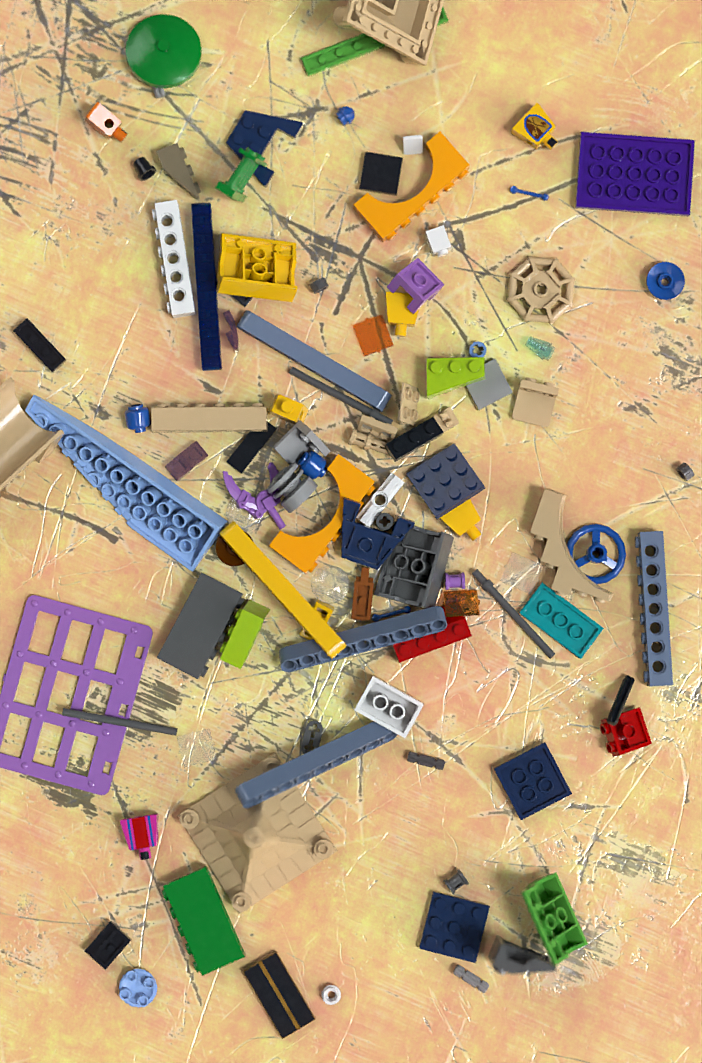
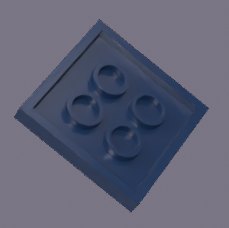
M455 443L406 474L436 519H439L485 489V486Z
M546 742L493 768L520 820L572 794Z
M433 891L419 949L476 963L490 906Z

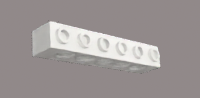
M178 201L154 203L155 209H152L153 220H157L158 223L155 233L156 238L160 239L161 242L158 252L159 257L163 258L164 265H161L162 276H166L167 283L164 284L165 295H169L170 302H167L168 314L172 313L173 318L196 315ZM166 218L173 220L170 226L163 225V221ZM168 237L176 239L172 245H167L165 242ZM172 255H176L179 258L174 264L168 262ZM174 274L181 275L179 282L171 281ZM183 293V300L176 301L174 299L175 294Z

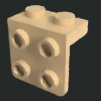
M526 377L525 380L522 379L520 381L512 418L517 421L548 427L559 388H556L553 383L544 382V384L536 383V379Z

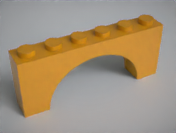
M441 131L425 144V148L432 160L433 171L428 184L418 195L404 202L386 203L366 193L353 204V209L382 242L392 240L397 235L396 231L401 227L402 229L406 228L412 222L410 220L415 215L417 217L426 210L425 206L429 203L434 204L444 190L448 192L453 188L454 182L458 178L462 180L469 174V163Z
M339 454L327 468V471L334 477L340 493L338 509L330 523L319 532L304 537L291 536L280 530L269 545L270 548L305 574L308 571L310 573L314 571L318 565L316 563L317 559L320 556L323 558L329 551L327 547L331 541L335 543L341 535L339 530L342 528L344 497L360 502L361 508L364 504L363 498L366 495L370 496L376 488L373 486L375 484L373 479Z

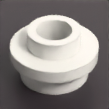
M328 985L322 990V999L326 1004L334 1005L341 998L340 989L335 985ZM333 991L335 996L333 998L328 997V992Z

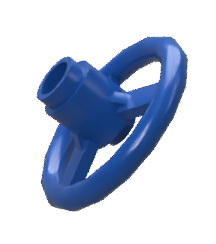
M600 524L585 525L573 533L567 542V547L573 558L575 543L584 534L592 532V545L587 549L586 555L576 560L575 563L578 567L588 562L594 564L604 563L612 568V571L599 577L586 576L596 584L607 583L617 577L624 567L626 558L624 542L619 534L608 526ZM600 532L610 536L617 545L619 554L617 562L607 556L606 548L600 544ZM598 551L599 556L595 558L592 552Z

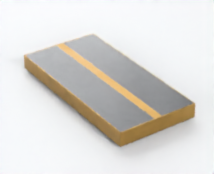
M277 951L243 971L282 1039L316 1019Z

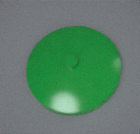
M168 14L150 16L139 22L128 36L126 58L129 68L140 81L156 88L179 86L188 81L200 65L202 56L200 38L188 22L177 16Z

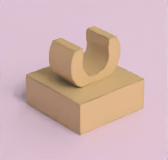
M450 407L433 416L443 433L459 424Z

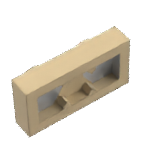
M363 414L357 431L372 434L373 437L386 442L395 439L398 428L389 423H383Z

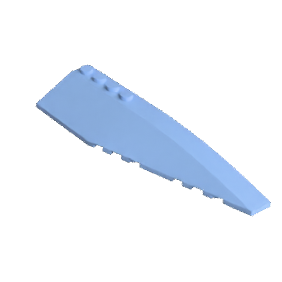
M33 395L25 412L39 427L45 430L56 432L62 429L64 435L58 445L62 448L63 454L66 457L69 456L74 462L73 465L92 486L100 490L103 494L101 496L106 501L109 500L116 508L114 510L127 520L126 523L130 528L193 572L228 521L114 441L51 403Z

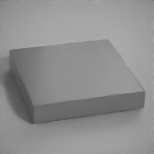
M496 359L485 363L484 380L466 385L478 410L513 393Z

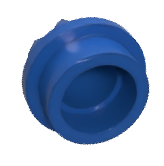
M348 106L339 108V111L335 114L343 126L351 124L355 117L354 110Z

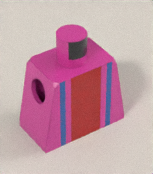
M158 813L120 820L129 850L138 849L140 860L150 859V847L158 845Z

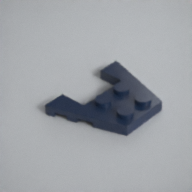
M245 110L226 144L240 160L244 157V154L239 152L240 148L246 150L248 147L262 156L277 130L295 139L303 123ZM260 164L253 173L265 188L275 174L274 171Z
M344 497L341 557L378 570L393 552L396 545L403 540L405 534L412 529L415 522L398 516L391 534L357 523L355 519L361 503Z

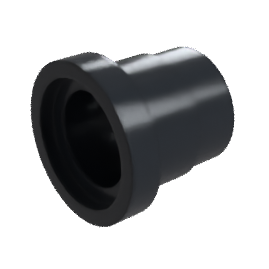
M141 157L133 163L141 181L148 180L156 173L155 167L151 166L145 157Z

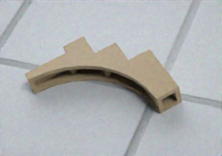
M545 489L530 533L535 534L534 538L542 541H545L546 538L548 539L541 561L545 562L546 567L552 569L558 567L551 589L556 591V595L562 597L573 595L575 589L576 594L587 597V594L594 596L595 601L601 603L611 601L613 593L590 580L577 566L569 552L563 531V508L566 495L551 489Z

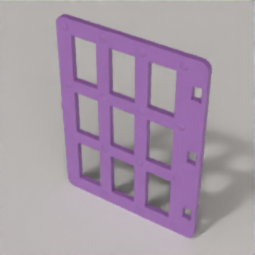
M37 595L30 596L25 605L7 673H4L3 677L4 683L0 694V748L10 713L32 718L21 758L0 753V768L98 795L107 794L111 787L127 727L107 723L98 725L80 720L79 718L62 716V714L47 711L57 672L61 671L79 676L71 705L72 710L83 711L90 682L94 680L113 686L105 715L129 720L153 636L152 629L143 624ZM39 611L61 616L50 656L28 650ZM72 620L93 625L83 665L61 660ZM105 629L127 635L116 674L94 669ZM138 646L144 647L141 659L135 657ZM24 662L46 667L35 707L14 701ZM121 704L128 705L125 717L119 715ZM43 722L65 728L54 767L33 762ZM77 731L98 737L88 776L66 771ZM105 762H112L109 774L103 773Z

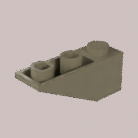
M178 143L157 150L156 152L164 172L196 200H199L198 193H201L197 182L193 183L191 176L194 173L191 165L186 166L184 159L187 158L184 148H179Z

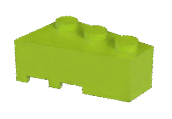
M484 357L427 358L428 399L485 379Z
M249 600L243 609L239 608L235 616L237 623L235 626L232 625L227 634L230 638L228 642L224 641L219 651L222 653L220 660L239 669L242 668L263 626L265 617L270 611L269 608L252 600Z

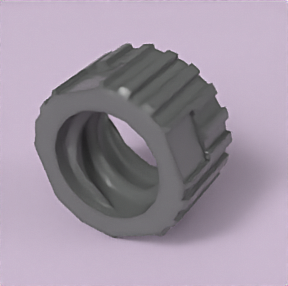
M321 278L310 284L313 293L316 294L328 288L329 285L325 278Z
M682 463L676 468L684 481H688L694 476L693 470L686 463Z

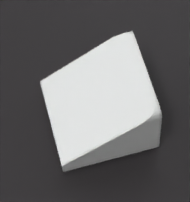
M421 135L403 137L405 155L421 154L423 152V138Z

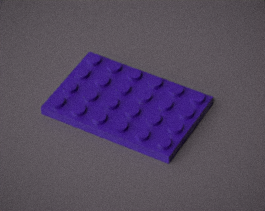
M581 132L575 208L690 216L695 140Z

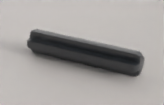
M626 675L623 679L606 720L612 726L618 723L634 684V678Z

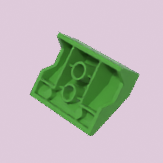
M557 872L540 877L527 885L521 894L552 964L557 965L568 958L569 953L586 946L588 943Z

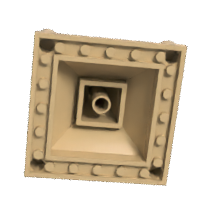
M348 0L347 6L335 9L333 19L337 26H352L391 49L396 50L400 53L403 62L417 63L424 66L427 65L444 0Z
M276 753L177 815L181 825L188 831L232 901L233 908L239 914L337 852V849L297 786L250 808L242 806L235 793L236 787L282 765Z

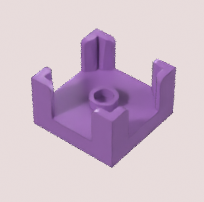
M417 258L397 273L387 288L394 293L401 285L414 298L407 306L410 312L414 314L427 300L433 299L444 284Z

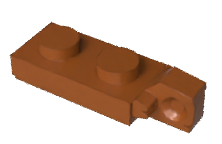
M362 567L361 577L356 576L354 583L351 619L370 621L374 583L373 578H369V567Z

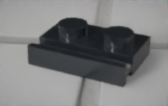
M110 921L85 952L106 970L132 939Z

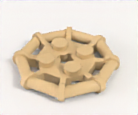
M529 256L516 270L509 273L507 302L521 315L524 322L532 321L554 324L557 318L569 308H573V291L576 280L558 261L559 259ZM536 265L551 267L549 271L537 270ZM528 268H532L533 272L526 278L520 276ZM554 268L564 278V280L559 281L557 279V277L552 273ZM517 281L522 283V294L516 295ZM538 285L540 287H546V289L544 290L545 294L537 293ZM562 285H566L565 299L560 297ZM523 298L530 306L528 312L519 303V299ZM557 301L561 302L562 305L551 313L550 307ZM533 309H544L546 310L547 315L531 313Z

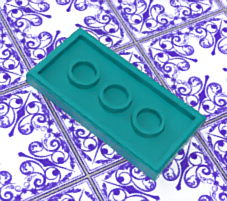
M543 582L519 612V614L580 659L604 629L563 597L556 595L555 591Z

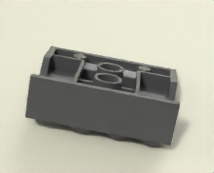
M413 526L384 561L374 595L423 609L435 606L454 537L444 532H435Z
M498 935L488 955L494 971L505 975L506 972L509 974L553 972L557 969L556 965L552 964L550 957L531 949H524L503 940Z

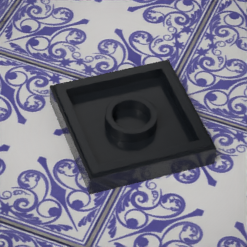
M365 152L359 190L397 196L403 158Z

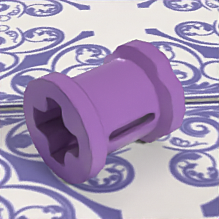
M464 572L452 575L445 573V590H449V588L465 589Z

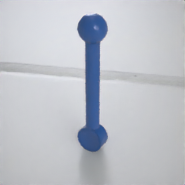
M511 186L510 188L512 194L521 193L542 198L544 201L549 198L546 193L538 194L520 190L516 186Z
M405 606L404 609L386 614H374L372 620L377 622L379 619L404 612L408 614L411 612V608Z

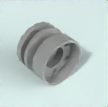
M296 462L283 468L272 479L271 484L266 489L269 493L278 489L273 496L275 499L281 495L285 496L281 505L289 513L297 509L318 487L309 476L302 481L299 479L304 472L303 469L298 470L295 474L293 473L298 467Z

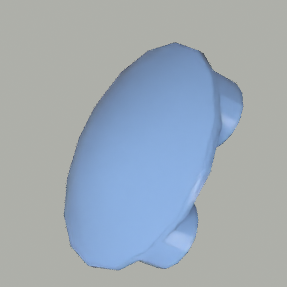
M144 969L130 970L120 980L119 996L130 1006L146 1007L156 996V980L151 973Z

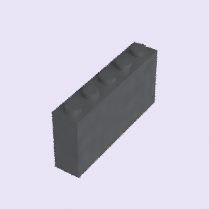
M201 573L157 658L196 679L204 678L209 669L206 665L209 659L213 661L218 652L215 648L218 642L222 643L227 633L224 631L227 625H232L235 619L233 614L236 608H241L245 600L242 598L244 594Z

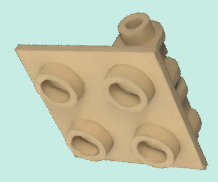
M403 382L402 390H400L399 399L401 401H399L400 407L398 409L400 411H398L397 420L400 425L409 424L415 426V422L418 419L417 402L420 399L419 388Z

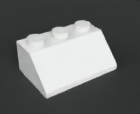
M373 675L355 711L406 738L424 703Z

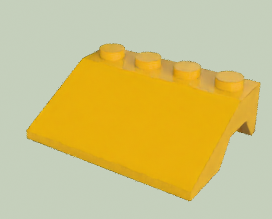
M222 233L217 275L218 293L292 302L298 286H295L294 278L297 262L296 243Z

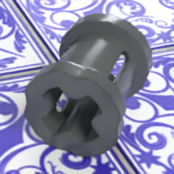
M381 513L376 520L378 529L381 531L390 530L393 526V517L388 513ZM383 517H387V520L390 521L387 527H383V524L379 523Z
M460 869L457 870L454 876L444 880L452 894H455V891L464 884H469Z

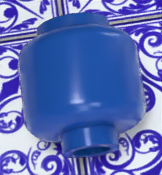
M143 404L128 406V410L124 413L127 428L134 430L135 433L146 431V427L151 425L149 409L144 407Z
M315 451L305 452L298 462V465H300L299 470L303 469V474L307 477L309 476L312 480L318 476L320 478L323 477L327 471L325 467L326 459Z

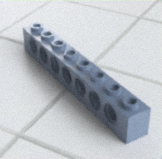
M663 531L639 532L638 537H635V547L639 548V556H636V565L640 567L637 583L638 587L641 586L642 593L639 594V606L643 608V613H640V624L644 625V633H641V642L645 644L642 660L643 663H646L647 670L643 673L644 683H647V686L673 685ZM647 546H651L654 549L652 557L645 554ZM648 565L655 567L656 572L653 576L648 575L646 572ZM650 584L655 585L657 588L655 595H651L647 591ZM652 603L658 606L656 614L649 612V605ZM653 622L659 625V631L656 634L650 631V625ZM653 642H658L661 646L658 653L653 652L651 649ZM655 661H659L662 665V669L659 672H655L652 668Z

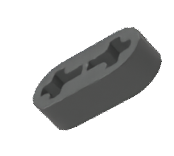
M310 721L305 728L301 746L303 754L307 753V749H304V746L309 745L310 739L314 740L313 747L318 748L320 745L323 726L318 721ZM317 724V728L320 731L316 732L315 737L312 738V731L309 730V726Z

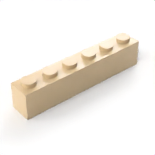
M254 403L252 407H244V404H233V407H225V404H214V407H206V404H195V407H187V404H176V407L158 404L156 408H151V431L154 433L268 431V408L263 407L261 403Z

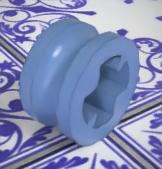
M478 341L472 343L469 348L470 356L484 357L486 346ZM473 347H482V354L479 356L477 353L474 354L472 350H474L475 348Z

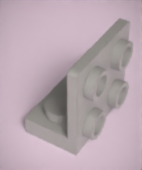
M301 420L273 447L289 465L293 462L298 464L305 452L315 451L318 453L320 451L324 456L330 452L327 446Z

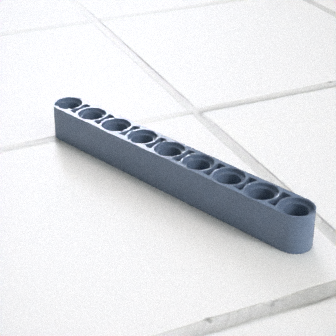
M248 310L245 311L236 326L253 338L383 412L392 397L384 389Z
M433 606L338 632L336 634L346 644V647L333 659L313 639L283 647L279 651L281 669L284 672H293L441 632L447 627L444 609L440 606Z
M375 721L240 784L236 787L235 793L242 806L250 808L393 740L397 734Z

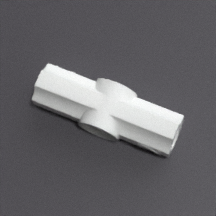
M391 473L356 518L362 524L370 527L403 486L404 482ZM382 495L385 497L386 502L383 505H377L374 501L375 497Z

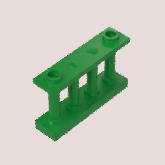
M248 147L246 150L239 149V152L244 154V157L229 180L225 181V183L219 181L215 188L228 197L240 202H244L247 196L243 194L245 191L244 187L259 164L264 167L268 165L264 162L265 158L257 152L255 153Z

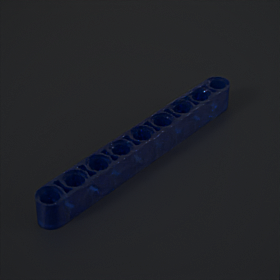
M211 202L191 204L202 371L222 370Z

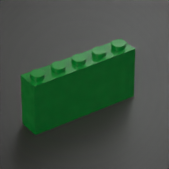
M207 866L164 884V890H162L165 901L169 900L172 906L169 908L173 919L177 918L179 926H177L181 937L185 936L187 941L185 947L188 954H192L195 959L193 965L197 973L200 972L203 976L245 957L246 954Z

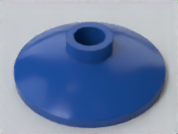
M661 262L650 269L646 283L648 290L653 296L661 300H670L682 292L685 285V277L677 265L670 262ZM666 279L668 285H663L661 280Z

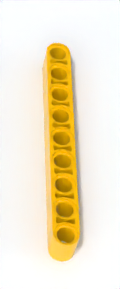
M235 521L229 523L219 532L222 539L331 659L346 647L342 639Z

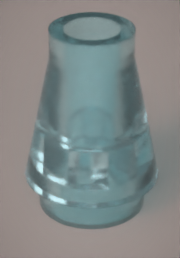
M530 336L525 345L542 360L546 359L547 361L555 350L552 343L536 339Z

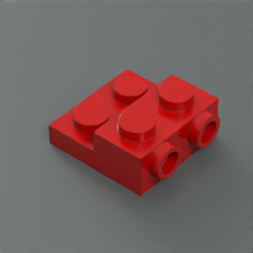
M640 707L621 713L615 726L608 724L607 718L601 720L600 731L603 735H606L608 741L606 749L613 757L652 744Z

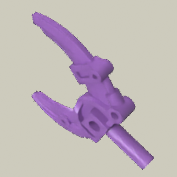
M272 462L267 466L270 474V484L272 479L279 473ZM223 471L225 486L231 497L236 501L238 509L243 508L247 510L254 519L261 518L263 513L268 511L279 530L286 526L274 507L281 502L280 498L282 495L276 499L273 497L278 489L272 493L264 490L259 492L256 497H252L249 492L244 489L241 490L235 484L232 476L228 475L227 471Z

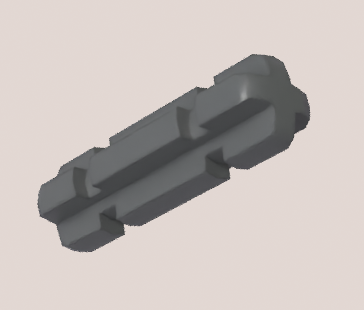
M415 752L408 753V762H417L419 765L435 767V769L439 770L444 769L445 761L437 758L436 760L434 757L423 754L417 755Z

